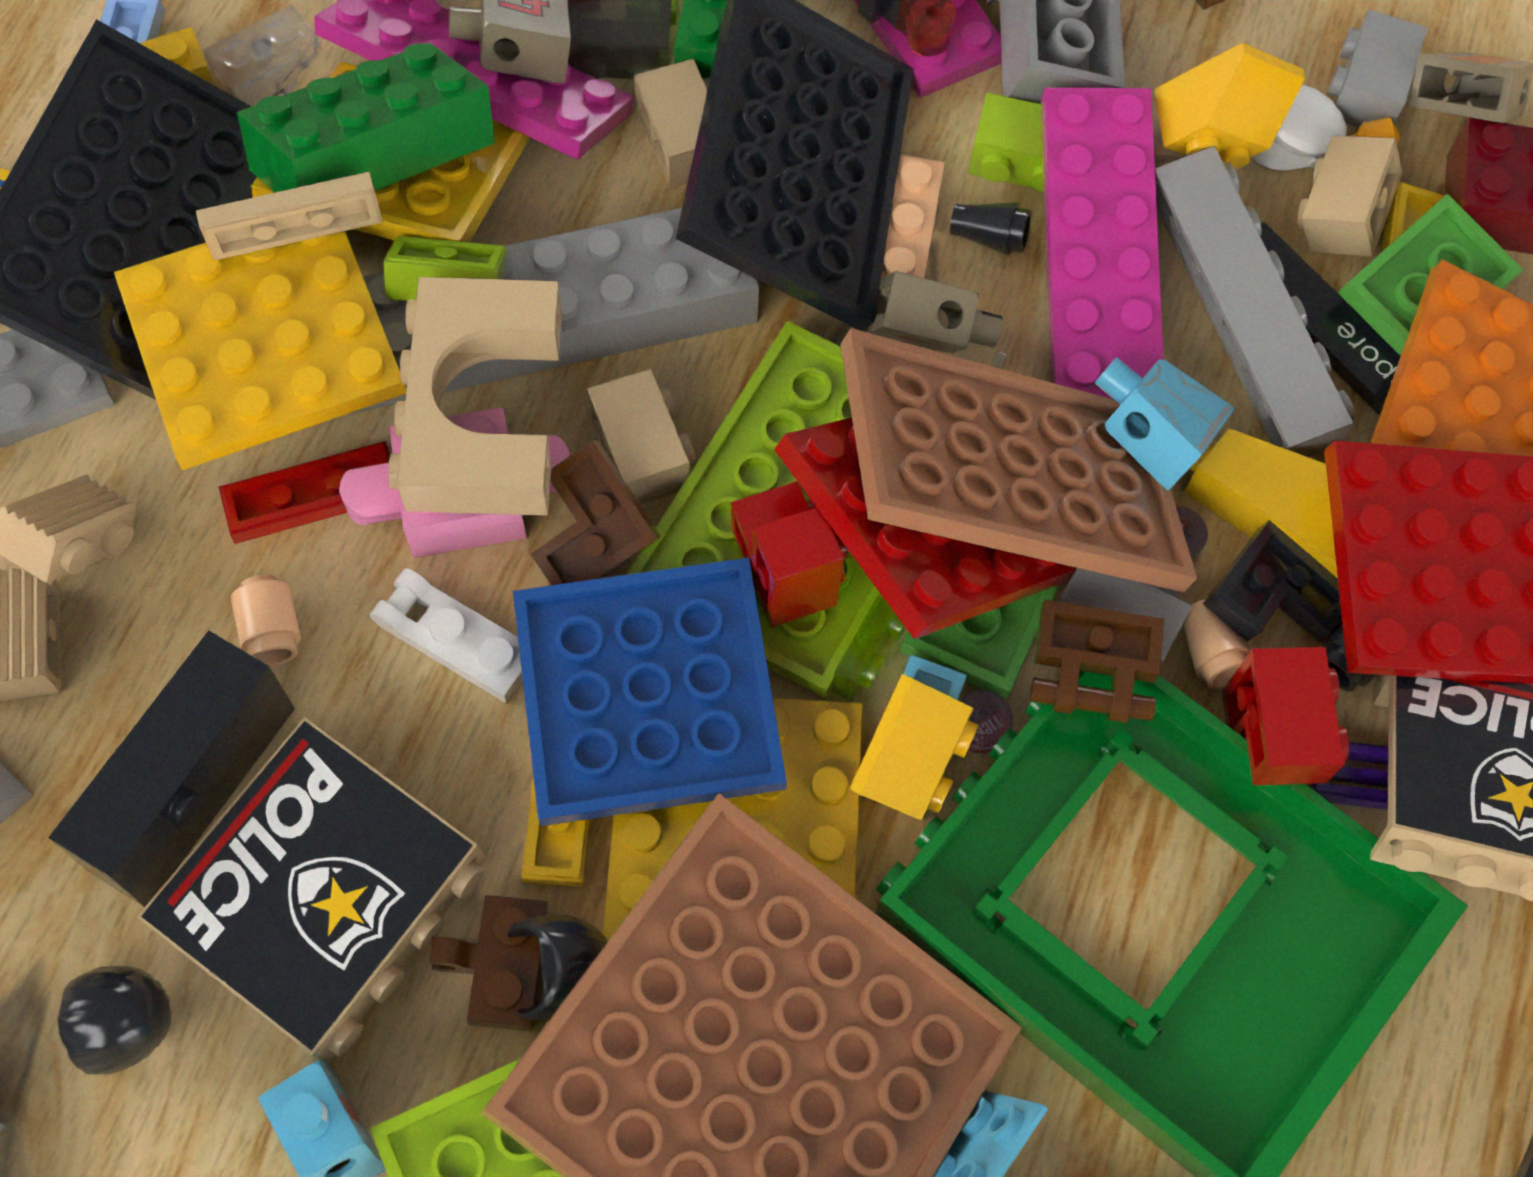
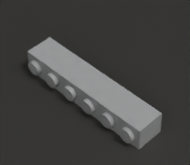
M1215 146L1155 168L1156 207L1270 443L1310 457L1323 452L1335 440L1345 441L1355 419L1352 402L1344 390L1337 391L1329 375L1331 365L1327 352L1321 343H1313L1306 329L1307 316L1303 304L1297 296L1290 297L1283 283L1284 270L1282 263L1275 251H1267L1260 237L1262 228L1256 211L1252 206L1245 207L1238 194L1240 188L1239 180L1230 162L1223 163Z

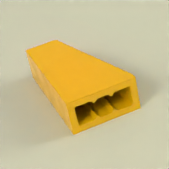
M1230 428L1227 429L1215 445L1210 443L1199 459L1189 468L1194 474L1184 492L1250 538L1268 520L1272 521L1337 577L1326 464Z

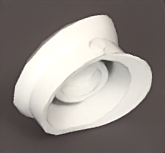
M1302 85L1270 149L1251 158L1258 164L1274 170L1289 171L1305 167L1313 168L1316 160L1319 157H1324L1331 136L1346 135L1347 127L1343 114L1333 101L1320 91Z

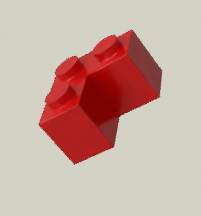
M798 481L731 502L730 528L742 557L749 558L753 584L771 628L837 606L840 583L845 582L843 562L844 559L849 558V550L812 500H805Z
M1326 647L1252 649L1222 690L1226 725L1247 740L1253 785L1325 784L1345 765L1349 754V739L1345 727L1338 726L1335 704L1339 697V679L1336 670L1328 666Z

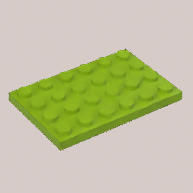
M789 321L785 323L656 526L661 538L640 551L626 575L743 558L730 528L731 502L797 481L774 450L786 433L852 417L841 346ZM799 484L805 500L810 499L804 491V489ZM850 552L849 558L844 559L843 562L845 582L840 583L837 606L771 628L755 590L767 668L824 698L828 695L883 598Z

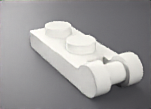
M407 568L403 569L394 581L396 590L387 601L380 600L369 614L370 618L385 631L507 704L523 682L518 637L433 587L418 573ZM414 603L427 609L418 623L406 617Z

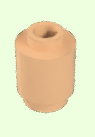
M256 575L242 581L240 587L230 597L241 650L268 666H276L292 660L298 654L297 644L301 640L289 584L276 580L272 575Z

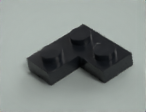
M1270 520L1255 531L1203 602L1208 609L1246 642L1260 634L1278 607L1318 642L1330 635L1342 618L1338 578Z

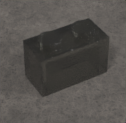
M672 0L568 1L571 34L568 57L570 67L596 79H634V75L671 65L673 33Z

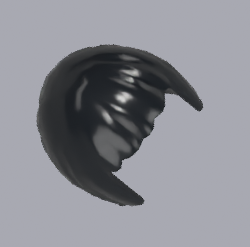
M547 914L531 917L512 924L507 932L509 938L535 935L540 944L543 998L538 1006L518 1010V1014L526 1020L549 1021L608 942L606 937L595 926L572 916Z
M102 966L78 976L65 987L57 1019L58 1030L62 1043L67 1049L68 1056L77 1069L82 1070L87 1075L112 1074L136 1065L147 1058L161 1044L170 1029L172 1012L170 998L166 994V990L148 972L131 966Z

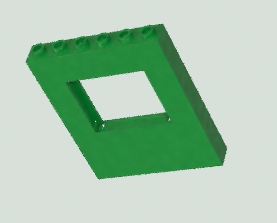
M1079 671L1078 685L1111 690L1112 676ZM1161 675L1158 676L1155 683L1134 680L1133 694L1156 698L1155 713L1152 721L1129 718L1127 723L1107 720V714L1074 709L1072 714L1054 712L1052 705L1030 702L1024 713L1031 719L1019 733L1010 727L1001 736L988 755L995 762L982 777L973 771L965 779L952 797V800L958 806L944 822L938 816H935L924 828L914 843L921 851L906 867L898 861L881 880L876 891L882 895V898L879 901L875 914L1022 1027L1019 1031L1020 1034L1194 1177H1279L1468 905L1424 872L1404 871L1394 865L1370 860V852L1379 838L1308 785H1253L1247 740ZM1119 761L1256 865L1148 1010L1143 1008L1009 900L1011 895ZM998 912L1006 920L1004 922L1000 921L995 916V913ZM1129 1017L1138 1026L1134 1028L1130 1026L1125 1020Z

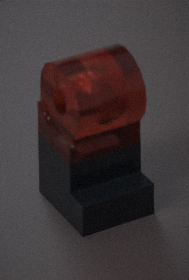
M860 0L858 12L872 24L881 17L887 20L906 36L908 46L919 55L927 57L937 56L945 52L949 47L956 16L955 6L950 0Z

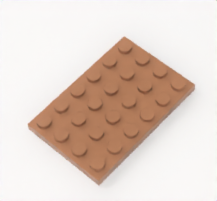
M853 328L849 329L840 346L868 520L1180 592H1185L1197 579L1171 489L1169 491L1166 490L1106 431L1104 424L1120 406L1117 401Z

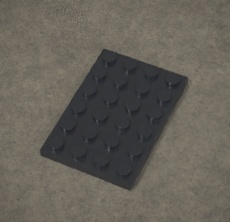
M727 0L676 239L860 331L873 324L913 68L796 0Z
M96 19L0 189V323L156 400L114 272L206 243L199 228L196 210L253 198L251 185L257 177L249 170L237 112L252 106Z

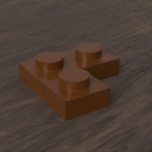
M592 440L551 468L550 481L577 522L532 552L531 556L551 585L600 579L661 538V535L598 440Z

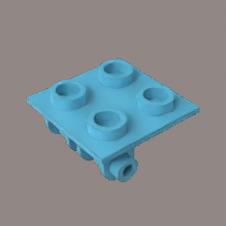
M984 1091L933 1177H1003L1048 1111V1108L1043 1104Z

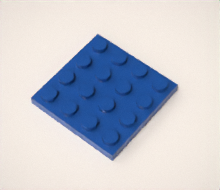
M749 558L513 591L537 812L541 826L712 801L719 793L727 799L786 790L787 781Z

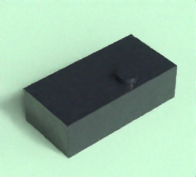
M208 630L48 838L89 873L145 907L176 871L295 710L270 666Z

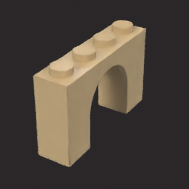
M419 277L416 300H408L406 305V329L408 334H412L411 350H402L400 359L401 382L403 385H407L406 400L396 402L394 415L396 436H402L400 454L392 453L389 460V485L391 489H398L406 512L548 516L552 461L547 435L472 432L457 426L446 418L440 411V403L449 383L460 372L479 362L496 359L559 361L562 305L558 281Z

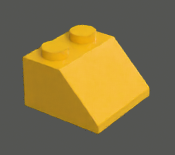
M1242 42L1156 87L1154 93L1163 147L1188 156L1215 146L1223 163L1230 162L1234 169L1244 167L1250 162L1251 157L1270 149L1306 79L1304 69Z
M902 674L849 790L921 821L924 820L928 809L939 814L954 780L944 776L953 754L965 758L979 727L978 724L969 721L973 708Z

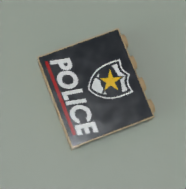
M1379 675L1373 686V705L1389 709L1388 826L1371 850L1370 860L1394 865L1404 871L1424 872L1457 880L1471 887H1486L1520 895L1529 901H1533V684Z
M304 717L140 912L137 918L305 1051L322 1061L328 1062L334 1054L337 1056L345 1054L356 1042L364 1027L360 1020L375 1001L383 1003L395 992L405 975L401 968L417 948L420 951L425 950L431 945L432 937H438L445 924V920L442 918L443 914L457 897L463 900L476 888L484 875L485 870L481 866L487 857L475 842Z

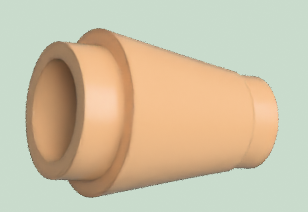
M1200 600L1190 604L1192 607L1183 623L1197 679L1205 681L1209 689L1221 690L1224 689L1250 653V650L1232 628L1203 604L1205 600Z

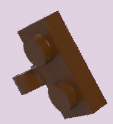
M485 895L478 944L449 937H432L429 964H432L431 969L433 971L473 974L467 1015L468 1025L532 1031L533 1020L524 1019L518 1014V1010L535 1006L541 965L540 944L535 935L509 938L507 932L510 926L516 922L531 917L547 915L548 901Z

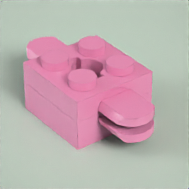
M503 407L446 417L457 426L472 432L509 434ZM395 425L389 426L392 453L400 454L402 436H396ZM555 435L547 436L552 461L551 468L570 456L566 443ZM389 463L350 469L345 472L340 482L339 492L349 517L356 524L367 525L402 519L403 530L413 558L527 538L523 515L406 512L398 489L390 488ZM550 481V493L557 492Z

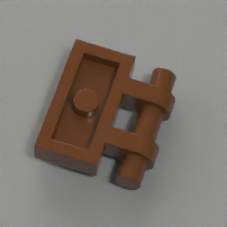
M1044 599L1040 609L1034 664L1058 667L1056 681L1034 677L1030 689V701L1052 705L1054 712L1072 714L1074 709L1104 713L1107 714V720L1127 723L1129 718L1152 721L1155 713L1156 698L1133 694L1134 680L1155 683L1160 674L1164 619ZM1079 671L1112 676L1111 690L1078 685Z

